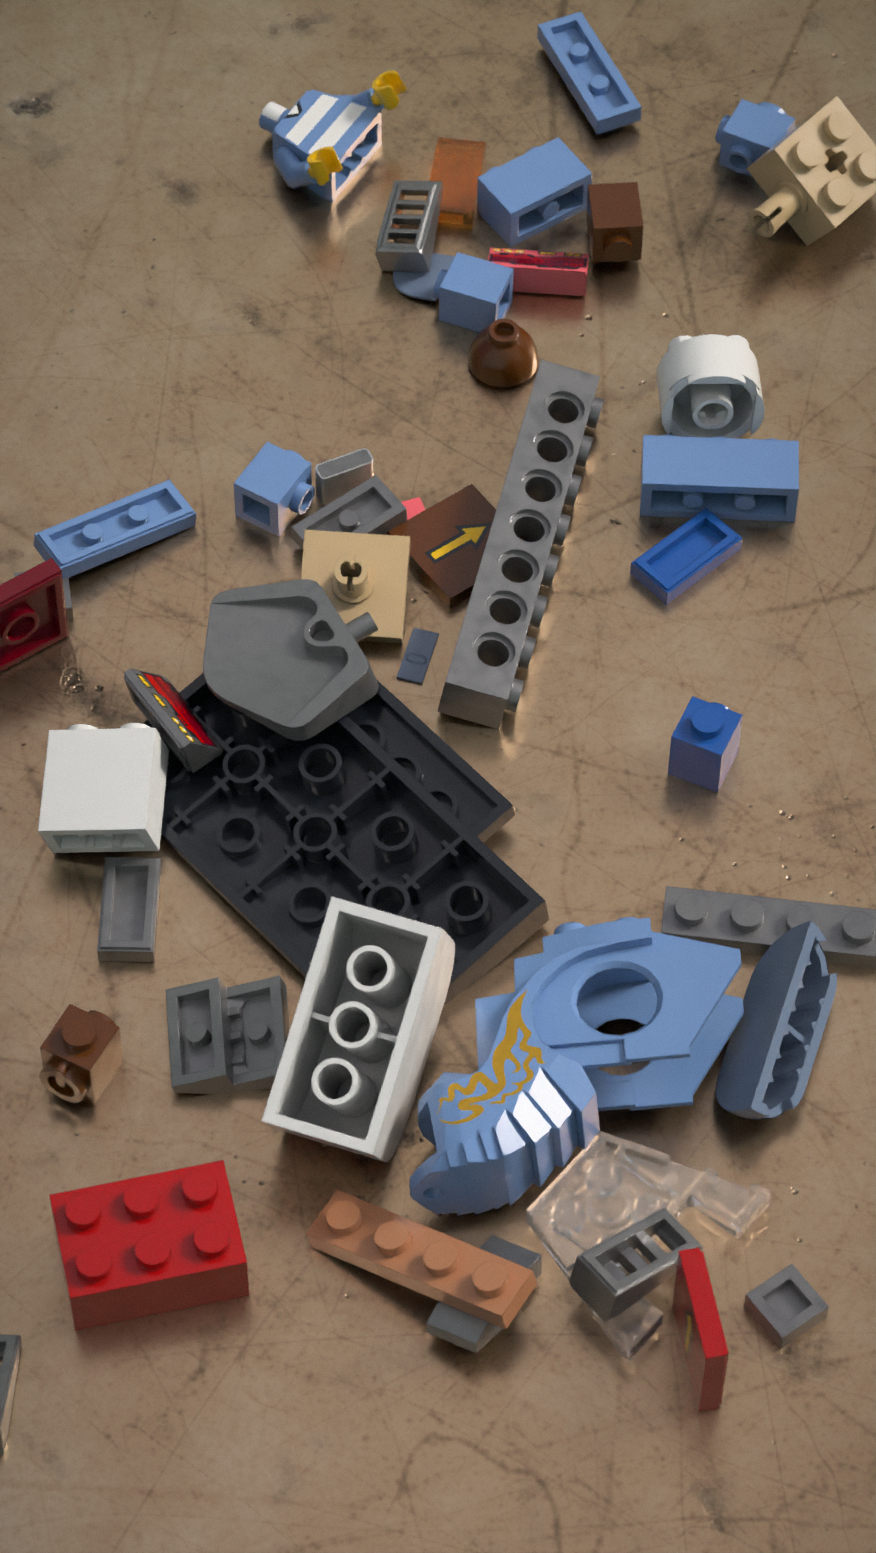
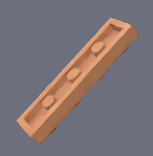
M338 1189L306 1232L310 1246L503 1329L508 1328L537 1285L534 1272L531 1269Z

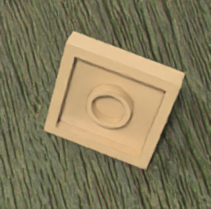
M305 530L301 579L316 581L322 587L345 624L369 612L378 631L360 641L403 644L411 544L410 536Z

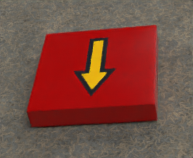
M699 1247L680 1250L678 1253L672 1304L698 1412L719 1409V1405L722 1403L729 1352L703 1251H700Z

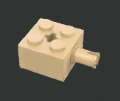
M838 96L808 115L746 168L769 197L759 207L754 208L750 212L749 220L752 227L763 218L768 217L769 219L756 230L758 234L768 238L772 237L788 221L806 246L835 229L876 193V145Z

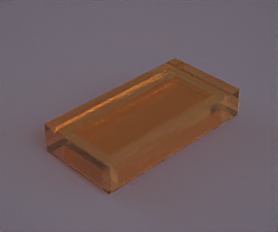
M438 137L430 175V181H442L444 186L438 222L473 226L477 204V177L481 176L483 172L486 142Z

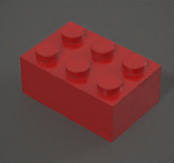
M224 1160L49 1195L75 1331L249 1296L247 1260Z

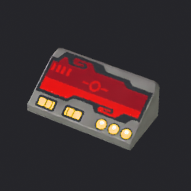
M131 668L124 672L125 677L123 678L132 701L150 724L157 729L162 739L188 771L191 770L194 773L222 754V745L166 677Z

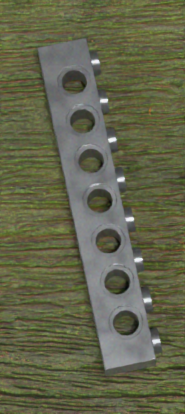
M542 359L540 361L437 712L496 729L500 728L505 709L516 712L524 681L514 677L517 667L528 669L536 639L528 637L526 634L529 625L539 628L548 597L538 595L541 584L551 587L557 568L559 556L550 554L552 544L563 546L571 516L561 514L564 504L574 507L582 477L572 473L575 465L581 467L586 465L593 437L583 434L586 426L596 429L604 401L602 398L595 397L600 376Z

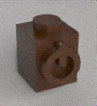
M69 1004L40 1047L43 1069L39 1077L44 1086L61 1099L74 1103L83 1100L95 1106L123 1063L120 1028L101 1012L95 1010L86 1012Z

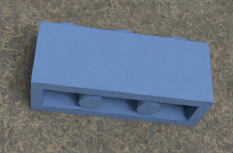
M669 434L661 436L643 435L640 473V516L692 518L707 508L719 519L795 522L799 494V441L773 438L763 440L726 438L721 436L711 438Z

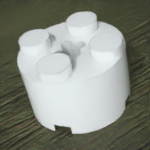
M709 334L695 337L687 335L678 336L669 343L668 351L659 362L656 372L662 425L667 434L670 435L671 432L675 436L712 438L721 436L739 438L749 430L751 435L755 433L763 421L765 409L758 363L754 353L749 348L748 341L739 335Z

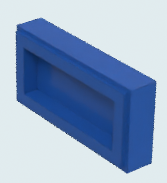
M705 508L631 562L630 574L667 605L740 551L742 537Z

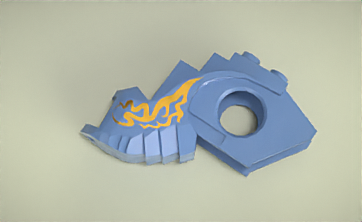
M623 917L616 921L590 926L577 922H567L556 927L554 935L542 937L543 953L514 959L515 992L475 999L478 1071L472 1074L443 1072L420 1098L417 1110L418 1126L423 1137L435 1145L436 1153L426 1159L411 1175L409 1179L411 1198L436 1214L457 1213V1215L474 1212L477 1215L493 1208L496 1210L507 1203L512 1205L532 1184L541 1187L556 1166L564 1167L577 1146L586 1150L600 1131L598 1111L628 1108L632 1111L693 1105V1095L744 1015L742 998L724 994L742 966L740 949L651 931L650 918L638 919L635 917ZM615 1019H631L644 1025L635 1032L623 1035L603 1034L595 1030L605 1022ZM650 1061L648 1065L638 1072L627 1075H613L598 1069L602 1067L632 1065V1062Z

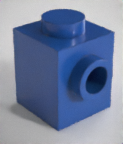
M692 696L671 736L668 774L718 793L738 754L743 715L731 711L723 704L709 703Z

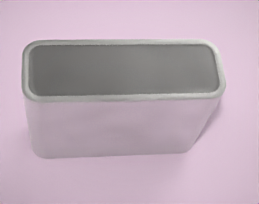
M362 448L315 466L316 496L321 504L327 505L374 476V463L370 451Z

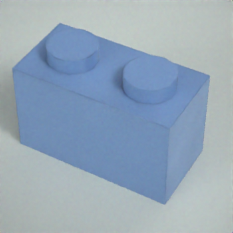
M558 137L542 146L533 147L525 154L501 166L493 167L485 174L477 177V212L509 247H512L586 210L588 185L592 184V172Z

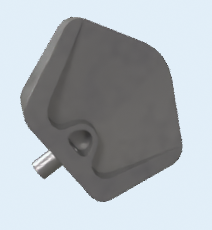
M310 579L226 590L216 595L210 604L203 658L204 678L211 692L225 704L288 739L296 741L307 740L371 699L378 692V681L366 656L357 644L360 640L378 631V628L369 612L345 624L322 587L316 581Z

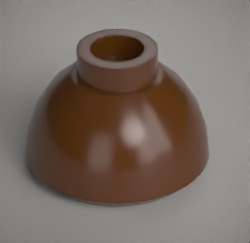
M498 319L477 334L470 346L468 364L472 373L482 382L497 387H510L519 385L532 377L538 367V351L532 337L523 328L518 326L517 323L510 319Z

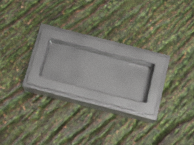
M105 857L97 947L99 961L155 962L162 870L160 858Z

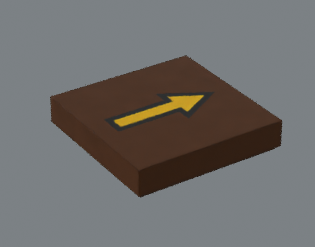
M471 484L389 530L388 535L410 536L409 565L450 609L471 597L496 509Z

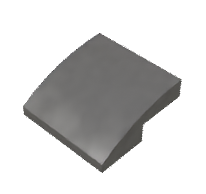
M280 975L228 988L217 977L165 990L171 1083L176 1093L217 1094L272 1088L290 1031L287 986Z

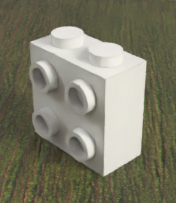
M126 723L120 728L98 729L91 725L75 724L69 726L67 730H49L38 832L53 853L159 851L169 749L157 729L141 723Z

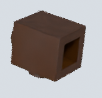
M637 182L589 184L587 190L586 222L592 263L641 260L644 226Z

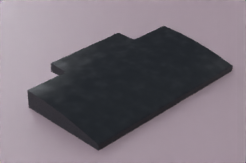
M202 673L184 688L180 694L222 745L223 752L192 773L191 770L188 771L166 744L169 749L161 837L303 977H307L331 897L444 929L454 940L455 957L443 1007L505 959L550 920L546 901L484 844L487 839L515 816L513 804L379 681L378 692L371 699L307 740L296 741L284 737L218 699L208 688ZM148 720L143 723L154 728Z

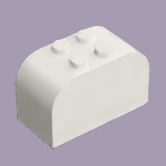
M331 897L262 1122L274 1129L379 1161L388 1162L392 1158L406 1128L450 984L455 957V943L444 929Z

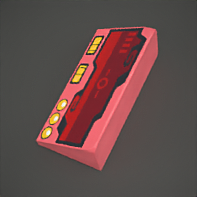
M490 248L488 261L514 268L513 292L586 296L589 254Z

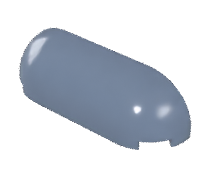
M812 921L797 925L778 938L762 956L751 975L743 999L744 1015L731 1035L716 1083V1097L721 1107L739 1117L753 1120L775 1118L786 1110L795 1108L805 1092L837 988V973L829 975L827 961L819 944L826 941V938Z

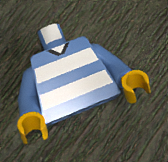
M395 70L380 74L373 81L372 88L357 95H330L317 90L306 91L291 109H287L274 102H269L264 107L260 115L259 127L272 133L273 162L290 188L308 187L330 202L337 198L382 145L381 110L384 108L387 110L395 109L400 100L398 94L404 93L407 89Z

